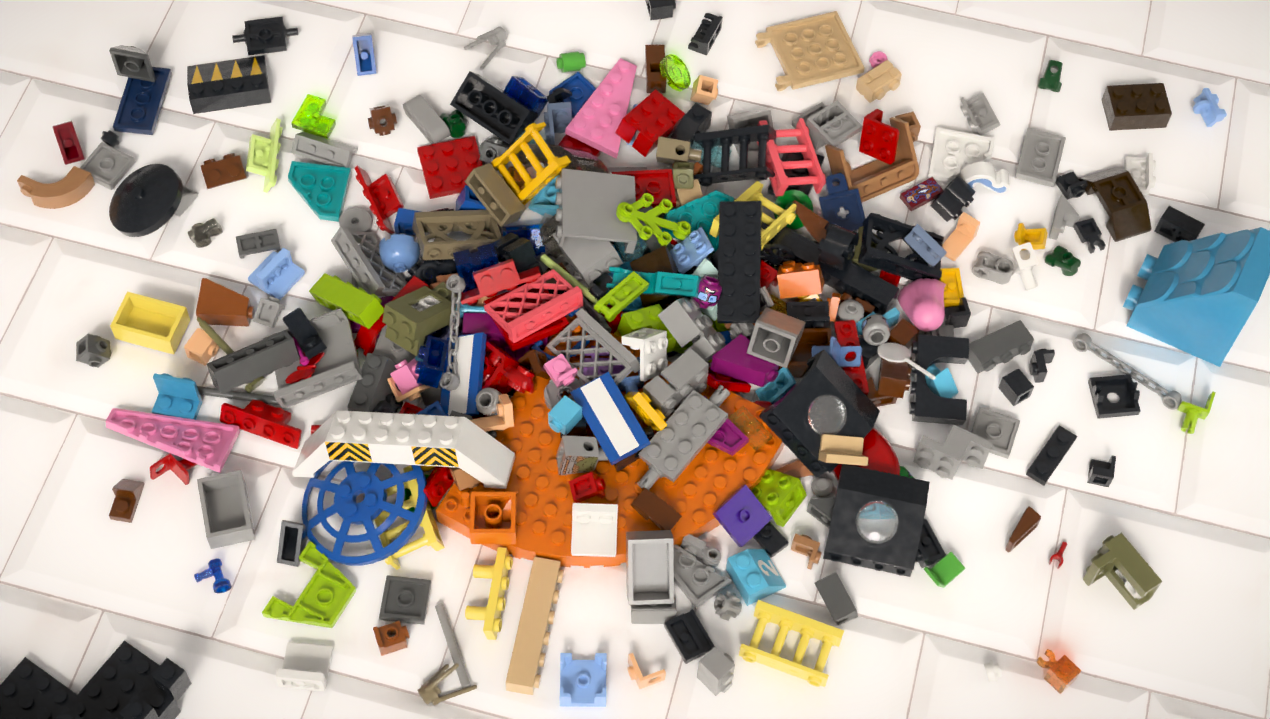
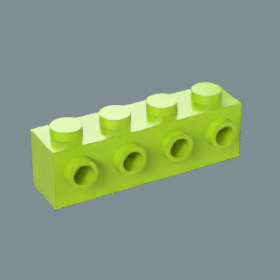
M324 273L309 290L318 304L332 311L342 308L350 320L368 329L384 313V308L380 304L382 301L378 296L373 293L371 295L368 294L361 287L357 289L350 282H343L336 275L332 277Z

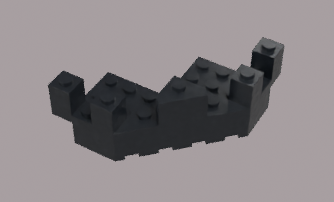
M125 640L78 694L25 657L0 684V719H176L181 713L177 701L192 683L186 671L169 658H166L159 665Z

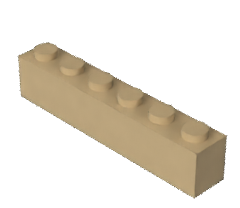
M534 557L505 682L506 691L533 695L535 688L539 689L541 675L538 674L539 667H544L546 653H543L544 645H549L551 632H547L549 624L553 625L555 611H552L553 604H558L560 591L557 590V585L562 583L564 577V570H561V561Z

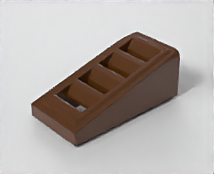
M1030 506L1026 508L1008 540L1005 549L1008 553L1018 546L1039 525L1041 515Z

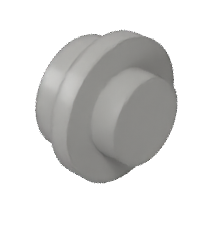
M819 476L812 481V492L818 497H826L831 494L833 483L829 478Z

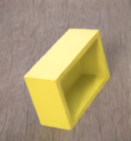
M127 291L110 327L115 339L174 355L189 325L190 317L187 308L184 306Z

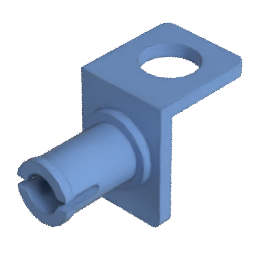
M831 336L830 346L812 347V357L825 350L840 367H859L861 365V346L841 347L835 336ZM855 352V360L851 362L845 360L847 353Z
M640 370L637 371V376L625 377L617 385L620 392L625 391L626 394L629 391L639 392L638 389L643 388L644 381H640Z

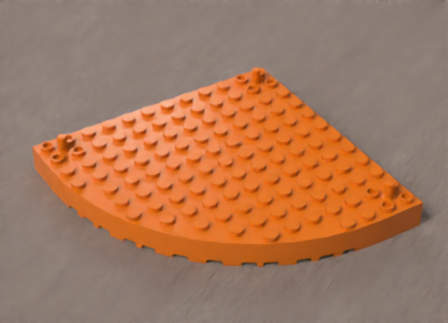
M576 315L573 317L566 316L569 324L577 318ZM577 326L572 331V336H582V328ZM559 333L554 334L553 337L551 338V340L549 341V343H550ZM610 333L616 340H618L622 344L621 337L613 333ZM590 340V343L585 348L596 346V341ZM571 341V348L579 341ZM560 342L555 349L558 351L566 350L567 342ZM623 345L636 358L640 357V349L634 350L630 349V346ZM546 346L543 351L551 356H555ZM577 354L575 357L572 356L570 363H580V354ZM599 356V358H609V356ZM632 371L626 377L637 376L638 372ZM535 375L533 378L535 384L534 393L525 391L523 394L516 390L510 399L513 407L514 426L508 427L505 430H494L497 433L495 439L515 453V460L507 488H484V484L480 482L474 488L459 490L454 483L436 509L437 522L470 539L471 492H516V544L482 545L497 551L498 547L507 548L509 554L518 559L534 560V557L561 561V567L619 566L621 563L626 562V532L661 530L650 519L646 520L631 506V503L643 491L637 482L649 470V465L639 458L617 472L609 460L597 462L596 468L592 472L604 479L606 497L600 498L596 495L580 503L618 504L616 556H572V506L576 502L573 501L568 481L589 472L559 475L556 454L562 438L560 432H555L549 426L548 413L551 410L547 407L544 400V389L549 384L551 378L547 380ZM659 375V377L662 380L669 384V382L662 375ZM649 379V380H647V381H644V386H645L648 382H650L652 379ZM707 384L706 389L701 395H705L709 399L716 389ZM643 388L638 389V391L642 393ZM564 391L562 392L563 394L561 397L563 398L564 396H567L569 398L571 394H567V392ZM625 391L621 392L623 396L626 395ZM729 391L730 395L719 408L728 414V419L749 438V442L733 456L706 443L674 483L668 478L662 477L649 489V491L665 501L682 516L671 529L674 545L679 547L684 536L691 534L698 538L705 532H710L718 527L720 523L712 513L742 485H747L752 491L760 483L766 471L773 467L785 446L782 440L759 417L761 411L765 410V408ZM630 407L642 428L647 427L644 421ZM586 422L587 436L585 437H595L588 423Z

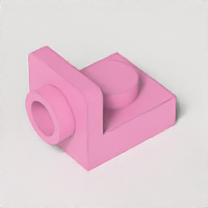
M563 354L558 355L543 366L557 388L563 384L568 386L576 380L575 376L578 370L576 367L572 369Z

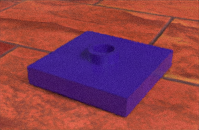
M742 485L712 513L738 547H743L772 519L747 485Z

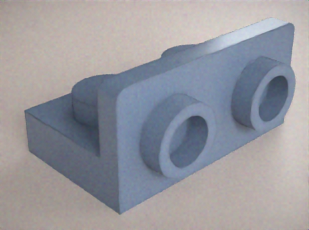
M919 224L904 238L931 267H934L947 254Z

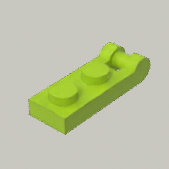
M633 271L594 305V310L604 314V318L611 322L623 309L648 289L649 283ZM609 303L613 306L611 309L607 307Z

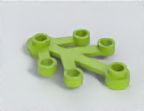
M644 193L640 200L632 204L622 202L617 206V218L622 222H630L643 240H648L654 234L659 244L667 246L672 240V236L668 232H662L658 226L672 230L674 236L680 240L686 239L691 233V226L686 221L675 223L657 217L662 213H668L673 207L672 202L668 199H663L657 207L646 213L638 210L642 207H650L654 202L653 196L649 193ZM639 220L643 221L647 226H643Z

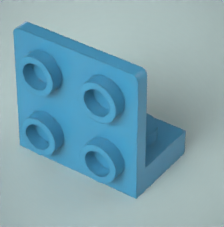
M154 373L153 380L159 394L152 413L196 420L202 405V399L196 382L186 377L181 379L166 373Z

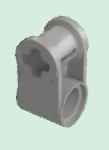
M985 251L978 253V261L972 268V273L976 277L1001 285L1007 284L1010 281L1014 268L1011 260Z

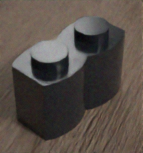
M958 175L945 187L930 206L946 222L951 219L956 220L963 213L962 207H967L974 200L972 196L976 191Z

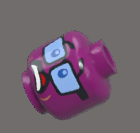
M711 276L701 278L698 298H694L699 303L700 308L707 309L708 306H715L722 292L719 281Z

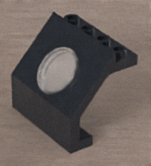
M825 350L808 359L806 363L810 368L808 372L784 397L761 411L759 415L816 478L827 471L831 473L838 465L837 463H826L818 460L821 435L830 434L864 438L873 429L880 410Z
M842 464L823 559L911 577L915 566L930 482Z

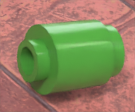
M578 51L561 53L559 58L556 59L557 68L561 69L562 73L580 71L581 68L586 67L585 55Z

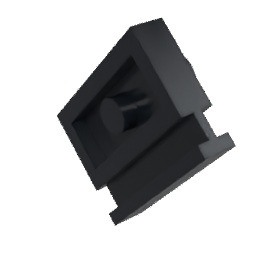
M693 609L664 623L665 630L685 664L705 655L715 647Z

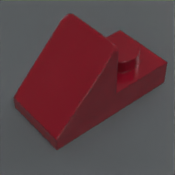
M72 120L53 125L52 128L65 165L85 160Z

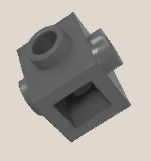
M491 137V139L481 143L479 147V154H481L479 160L484 161L485 164H491L495 158L504 154L511 145L502 143L503 140L500 138Z
M88 333L76 342V361L99 368L110 360L112 354L110 340Z

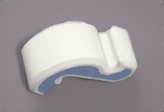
M974 162L961 170L960 177L972 188L979 183L997 194L1005 193L1010 188L1008 171L1005 169L995 171L994 165L989 162Z

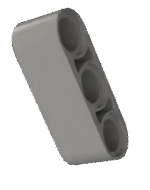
M418 95L403 104L406 115L430 144H436L450 136L449 128L422 95Z

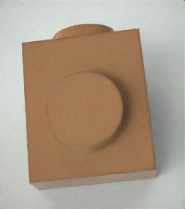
M795 533L790 550L810 557L807 569L811 570L814 563L818 565L822 552L819 551L820 542L812 540L807 535Z

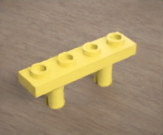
M502 547L497 549L494 565L474 564L473 567L474 578L492 579L488 604L486 607L467 605L465 609V618L467 620H484L483 632L489 640H496L498 632H501L502 629L501 611L505 610L506 599L504 594L505 590L509 588L508 571L513 566V557L510 556L507 548Z

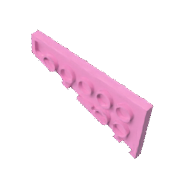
M620 58L566 127L565 134L617 159L621 137L615 132L623 117L627 115L637 66Z
M113 408L106 419V428L221 473L240 433L239 426L118 408Z

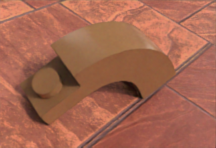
M73 166L63 179L55 183H40L24 175H21L17 180L21 193L31 197L34 206L46 209H58L75 204L83 199L95 186L92 174L76 166Z

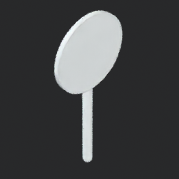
M884 343L878 347V355L883 359L897 363L907 362L932 380L936 379L933 374L910 360L911 351L907 347L897 343Z

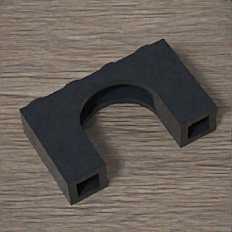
M918 334L916 340L912 341L911 353L915 354V361L913 362L925 370L936 363L966 364L969 359V338ZM911 366V374H914V381L910 382V394H913V402L909 403V414L912 415V421L963 425L967 417V400L937 396L927 386L925 374Z

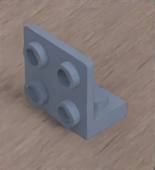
M571 102L548 103L547 112H544L546 144L553 154L555 149L554 133H565L566 127L572 121Z

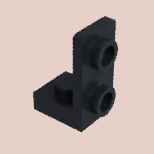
M301 308L295 309L282 318L308 359L313 358L327 348Z

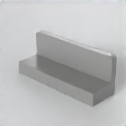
M300 132L295 134L291 153L327 165L349 168L351 156L357 153L358 148L308 132Z

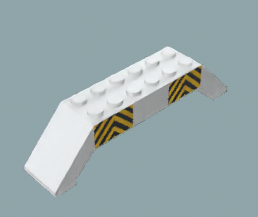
M337 410L304 442L292 474L293 477L314 478L316 471L330 460L459 467L482 482L484 488L506 489L515 460V453L466 417Z

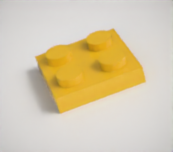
M629 391L623 396L647 426H651L653 430L662 431L667 426L664 421L665 416L660 410L653 409L650 405V398L644 392Z

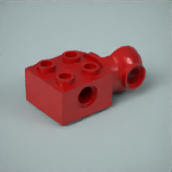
M486 340L482 389L489 387L507 394L514 388L523 394L525 391L534 393L535 384L533 378L535 374L521 366L515 358L498 345Z

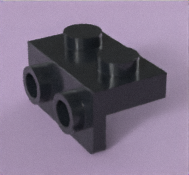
M927 519L923 521L915 561L919 563L921 568L937 563L946 556Z

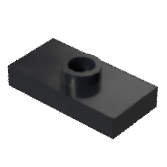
M770 521L753 537L771 558L789 545L786 538Z

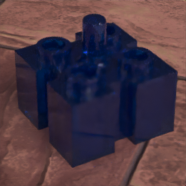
M494 243L477 247L478 252L470 253L469 249L453 253L458 276L462 277L466 284L465 289L462 291L463 293L478 288L473 272L499 263Z

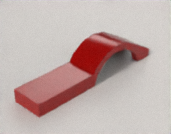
M413 276L391 301L424 286L430 287L416 276ZM383 314L370 329L361 325L354 340L356 350L359 347L362 348L365 356L368 353L374 352L376 338L381 329L386 325L382 322Z

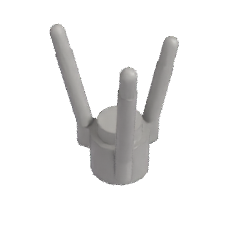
M498 26L494 30L477 36L478 40L465 46L464 50L486 40L491 45H498L480 66V69L483 70L498 51L506 45L504 41L508 38L507 33L501 26Z

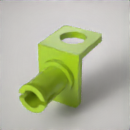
M1212 391L1209 395L1205 408L1184 401L1180 403L1177 410L1186 414L1181 431L1186 432V429H1188V434H1194L1198 418L1205 420L1210 413L1216 392Z

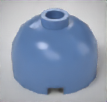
M404 234L391 235L390 239L386 241L383 238L379 242L380 260L387 268L397 273L405 272L418 262L420 257L419 244L414 241V237Z

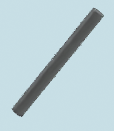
M197 386L200 395L250 402L254 399L265 404H279L275 397L270 395L230 391L221 394L216 388Z

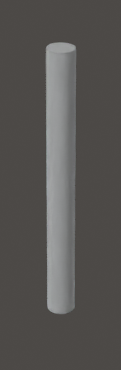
M438 604L435 606L453 663L459 664L456 672L462 689L470 687L471 684L444 604Z

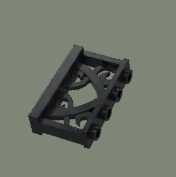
M870 213L863 221L861 253L858 263L913 281L921 278L939 280L942 277V270H940L941 260L934 267L928 266V263L904 240L915 226L875 213ZM872 229L877 231L876 234L880 239L873 234ZM926 231L942 247L944 237L934 232ZM902 239L913 253L905 258L900 257L889 243ZM871 240L877 244L875 248L871 247Z

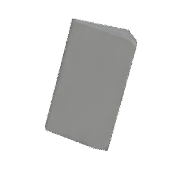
M674 597V603L631 605L632 624H664L675 618L677 614L676 597Z

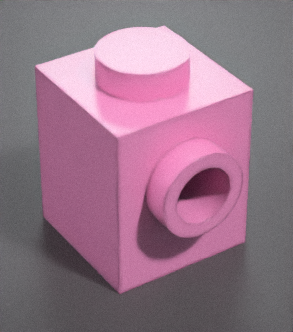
M415 358L409 362L406 359L395 365L396 369L390 373L402 395L423 385L427 381L422 366L417 363Z

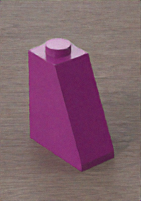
M740 334L713 355L711 370L764 387L767 383H772L777 378L779 365L747 354L750 340Z

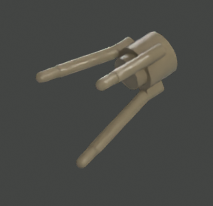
M456 663L451 668H449V664L444 665L432 678L421 685L417 691L426 705L432 702L436 706L442 701L477 689V685L440 697L438 696L441 691L437 685L459 667V664Z

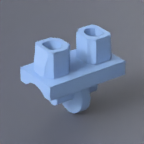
M1204 88L1202 93L1193 100L1195 102L1193 106L1194 113L1201 114L1207 127H1212L1216 122L1222 121L1227 116L1225 109H1220L1218 106L1219 98L1217 94H1212L1209 88Z

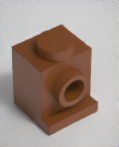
M400 621L381 627H373L381 656L408 648L406 639H409L410 636L406 625L401 627Z

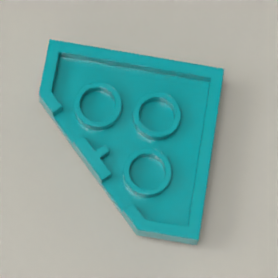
M292 161L288 173V182L320 220L339 222L352 173L351 168Z
M715 190L708 195L669 211L665 214L664 219L675 223L680 221L688 222L691 226V233L702 227L714 247V251L711 252L714 254L719 248V235L715 238L709 234L713 219L719 215L720 202L734 201V197ZM661 227L662 232H668L672 238L680 240L674 236L672 230Z

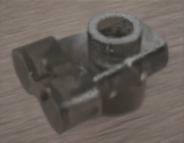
M212 218L204 224H194L191 227L192 230L187 232L190 240L195 243L196 247L203 248L211 244L212 240L210 237L222 234L223 229L216 219Z

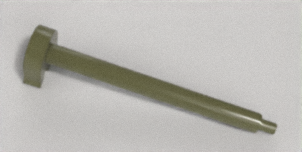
M200 317L196 319L200 323V327L227 355L234 352L205 320L203 321ZM261 376L245 386L246 392L251 393L266 378Z

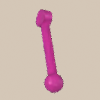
M292 337L301 357L300 363L303 366L307 365L309 359L304 356L295 337Z

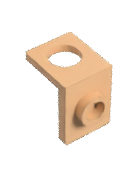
M393 378L387 379L397 402L408 399L410 402L421 397V392L430 388L429 384H426L402 395L397 390Z
M628 654V664L630 667H627L631 680H636L639 690L665 680V669L643 677L634 654Z

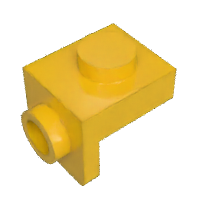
M1019 223L1018 230L1014 233L1015 242L1019 245L1030 242L1033 250L1045 249L1048 232L1046 228L1026 229L1023 223Z

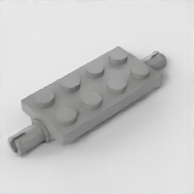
M719 385L718 389L709 399H706L695 390L688 395L665 422L667 426L662 431H658L650 440V445L643 448L638 454L639 458L649 465V470L637 482L640 488L643 489L644 487V489L649 490L662 477H666L674 483L727 420L728 414L719 408L730 395L726 388L723 390L724 387Z

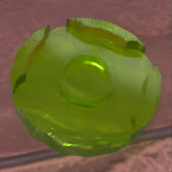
M669 54L660 61L661 74L664 78L668 79L667 83L672 89L680 92L690 86V73L678 56Z

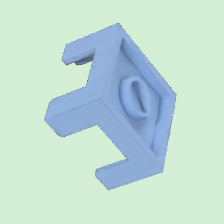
M560 653V707H606L607 653H595V660H572V653Z

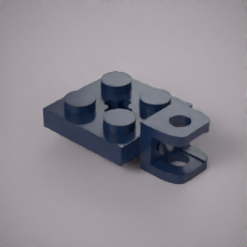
M842 173L827 176V196L819 197L823 218L829 223L858 231L859 227L863 226V221L865 220L858 188L848 190L846 178ZM837 182L839 185L834 186L832 183ZM840 208H844L845 211L848 210L849 214H846V218L837 215L840 212Z

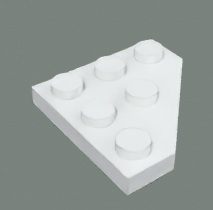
M937 127L928 179L933 177L935 180L948 182L960 175L961 170L967 165L991 159L995 138Z

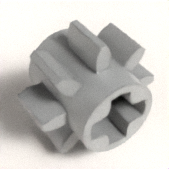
M732 323L730 326L731 330L729 331L730 337L734 340L742 334L751 340L755 326L753 323Z
M727 591L725 595H718L714 601L715 614L720 615L721 619L729 621L730 617L736 618L742 609L741 598L736 597V594Z

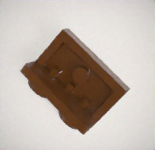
M235 153L224 155L223 160L216 161L214 158L203 161L204 165L200 166L207 190L247 179L240 155L235 156Z

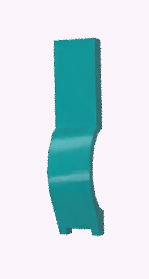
M609 267V271L614 272L612 284L607 283L606 287L613 289L633 271ZM634 271L649 283L648 289L642 294H665L698 298L699 283L701 281V277L698 275Z

